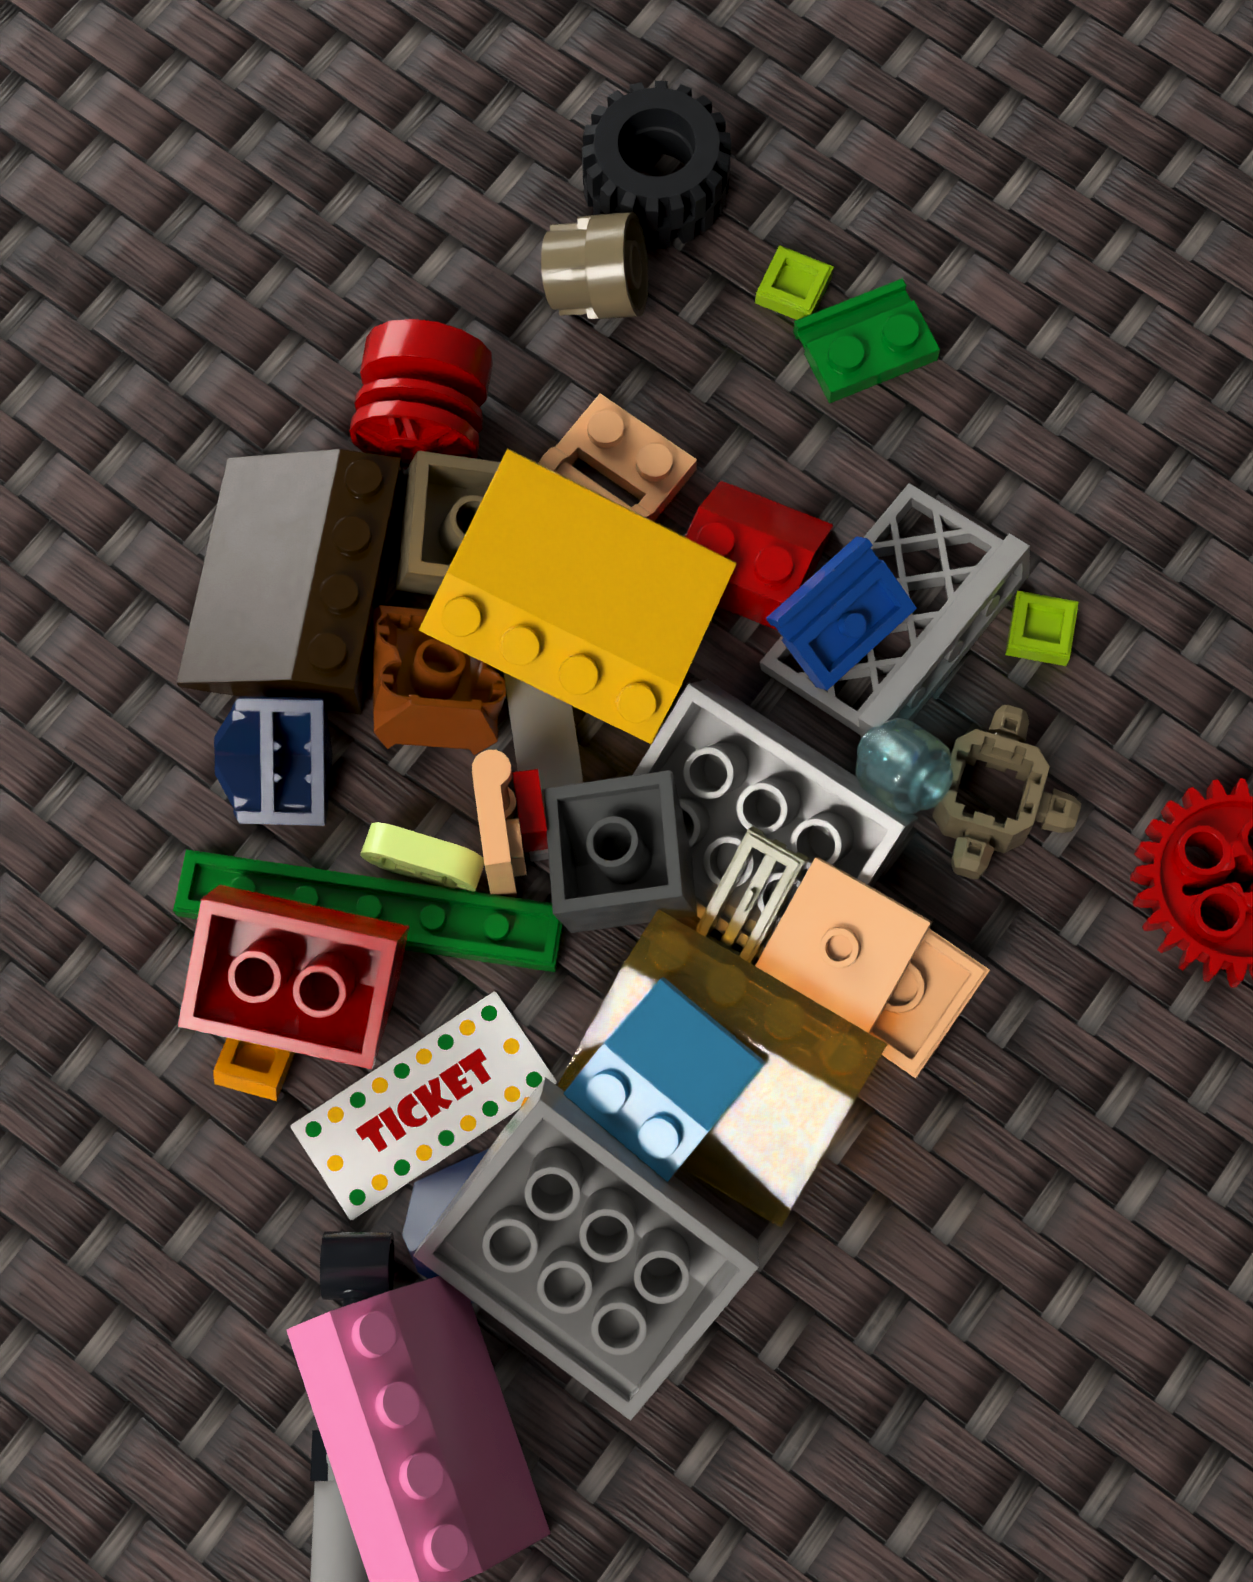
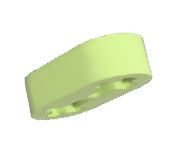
M379 822L371 823L360 854L364 860L379 868L436 886L472 892L476 891L485 865L484 858L468 848Z

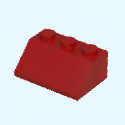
M218 885L201 898L178 1027L373 1069L397 991L409 926Z

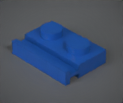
M856 536L766 617L769 624L775 626L783 637L782 642L816 688L830 689L917 609L884 560L878 559L871 549L873 545L868 538Z

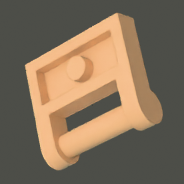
M601 393L555 447L550 448L538 462V464L652 521L658 518L697 470L696 458ZM577 458H580L638 498L640 502L632 507L574 468L572 464Z
M486 750L475 757L472 763V777L490 894L517 897L514 877L527 875L519 818L513 819L517 812L516 797L514 792L508 787L512 779V768L509 758L504 753L498 750Z

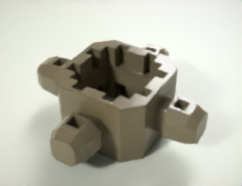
M1002 705L995 712L988 732L975 729L957 738L948 763L938 760L940 754L922 750L908 752L900 780L907 787L924 794H928L929 789L939 792L932 817L944 836L956 839L951 864L953 872L957 875L970 879H979L985 873L993 851L1006 853L1024 844L1034 821L1042 823L1041 829L1058 833L1072 832L1077 823L1081 802L1074 796L1057 789H1053L1052 793L1043 791L1050 766L1039 747L1025 743L1029 719L1027 712L1021 708ZM976 760L986 762L985 767L1005 772L1006 769L1017 771L1015 779L1025 782L1015 820L1007 818L1005 823L1002 824L995 822V817L976 811L974 815L963 812L965 805L957 803L955 800L965 764L974 766Z

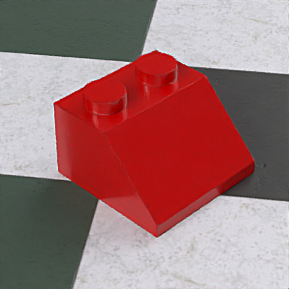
M720 481L698 507L685 537L736 562L734 571L717 607L777 630L775 626L769 624L766 617L813 576L834 525L732 484Z

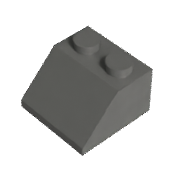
M671 770L543 789L553 914L571 933L697 916L692 855L676 783Z

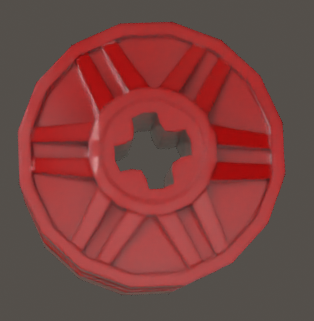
M404 319L392 320L375 326L366 337L360 370L363 386L355 397L356 412L352 416L349 430L352 443L364 453L401 458L402 466L405 470L417 451L476 459L479 450L478 433L482 430L483 416L480 407L487 400L493 366L492 352L480 339L462 329L440 322Z

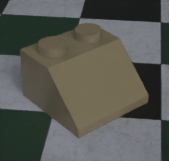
M417 451L405 471L395 590L436 595L500 462Z

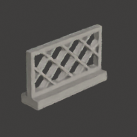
M910 483L897 496L864 538L870 540L873 545L871 549L877 557L895 555L899 576L896 579L908 596L909 591L945 585L947 602L936 612L916 615L911 613L891 632L908 631L910 647L902 657L875 661L872 649L867 654L868 662L856 664L838 680L871 677L873 692L859 710L856 711L835 697L834 685L828 689V692L816 688L805 672L797 673L785 665L783 662L789 656L790 651L782 642V636L760 661V667L763 672L861 735L862 745L881 758L1029 577L1030 545L1010 533L1004 540L1000 539ZM913 507L933 519L935 533L900 539L897 524ZM942 525L951 531L943 532ZM891 533L892 540L884 541ZM972 543L987 552L976 566L950 570L946 546ZM938 548L942 571L906 577L902 553ZM962 583L954 592L952 584ZM925 628L922 631V633L918 637H916L915 629ZM887 674L879 684L878 675Z

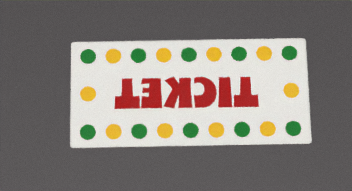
M492 992L291 1125V1129L348 1218L354 1220L520 1109L524 1098L530 1097L545 1077L555 1085L557 1081L496 992Z

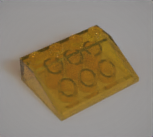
M658 909L624 962L557 1086L565 1092L601 1045L660 978H666L766 1062L681 1167L782 1228L878 1065L887 1044Z

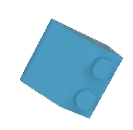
M662 977L606 1039L563 1094L668 1182L766 1062L666 978Z

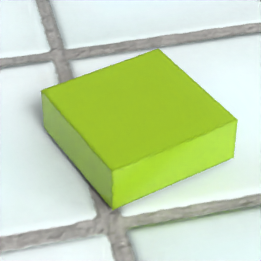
M779 245L756 292L755 304L795 320L816 312L832 279L834 266Z
M1017 590L1013 603L1005 655L1067 666L1071 655L1079 602Z

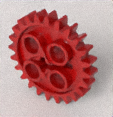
M1243 778L1239 779L1230 795L1226 794L1223 785L1217 779L1213 780L1207 788L1206 800L1194 787H1190L1182 797L1183 807L1172 800L1168 801L1161 811L1165 822L1152 819L1144 831L1153 842H1140L1134 852L1137 858L1148 865L1136 867L1130 875L1131 881L1148 886V889L1138 893L1133 900L1134 907L1153 909L1154 913L1142 926L1143 930L1154 931L1162 928L1167 934L1157 950L1163 953L1176 946L1183 950L1178 967L1182 971L1188 968L1195 960L1204 963L1202 973L1203 981L1209 982L1220 969H1225L1229 985L1233 988H1236L1243 981L1248 970L1253 979V883L1245 892H1243L1241 885L1235 882L1219 886L1231 872H1233L1237 882L1253 880V850L1248 843V836L1253 835V796H1250L1246 779ZM1197 846L1204 849L1212 860V868L1201 869L1194 866L1187 859L1185 847ZM1185 886L1188 888H1210L1202 894L1187 896L1182 891V888ZM1214 907L1220 910L1228 921V930L1217 931L1207 926L1201 917L1200 908Z

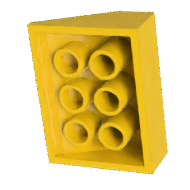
M507 448L419 631L652 744L683 683L734 571L736 562Z

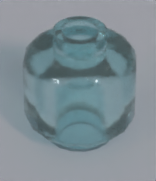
M895 718L881 724L879 727H874L862 737L858 745L855 771L859 785L897 813L913 814L920 810L931 809L949 791L953 780L952 759L949 748L911 720Z

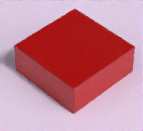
M538 769L512 772L524 852L548 849L547 826Z

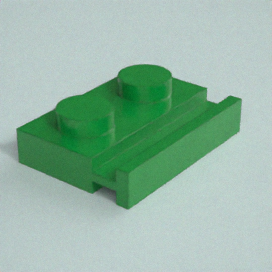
M903 278L794 321L793 333L796 339L800 340L805 350L804 355L829 404L938 360L940 348L914 300L911 301L906 292L907 285Z

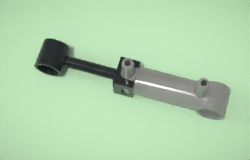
M324 1232L320 1254V1290L322 1300L343 1301L344 1307L393 1290L395 1272L393 1232ZM312 1430L310 1481L314 1482L310 1582H369L320 1431Z

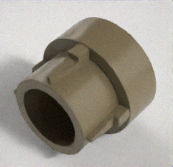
M634 212L578 216L577 222L550 225V231L546 232L542 243L541 271L548 304L553 310H559V316L587 314V319L642 316L648 297V257L642 225Z

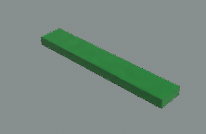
M186 850L173 908L177 917L198 919L201 898L218 885H224L409 926L405 947L407 951L556 972L563 924L554 916L552 903Z

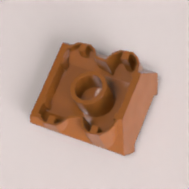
M379 605L375 608L373 615L374 734L387 749L395 744L469 749L473 755H476L498 742V716L506 697L505 680L497 673L496 668L419 631L428 609Z

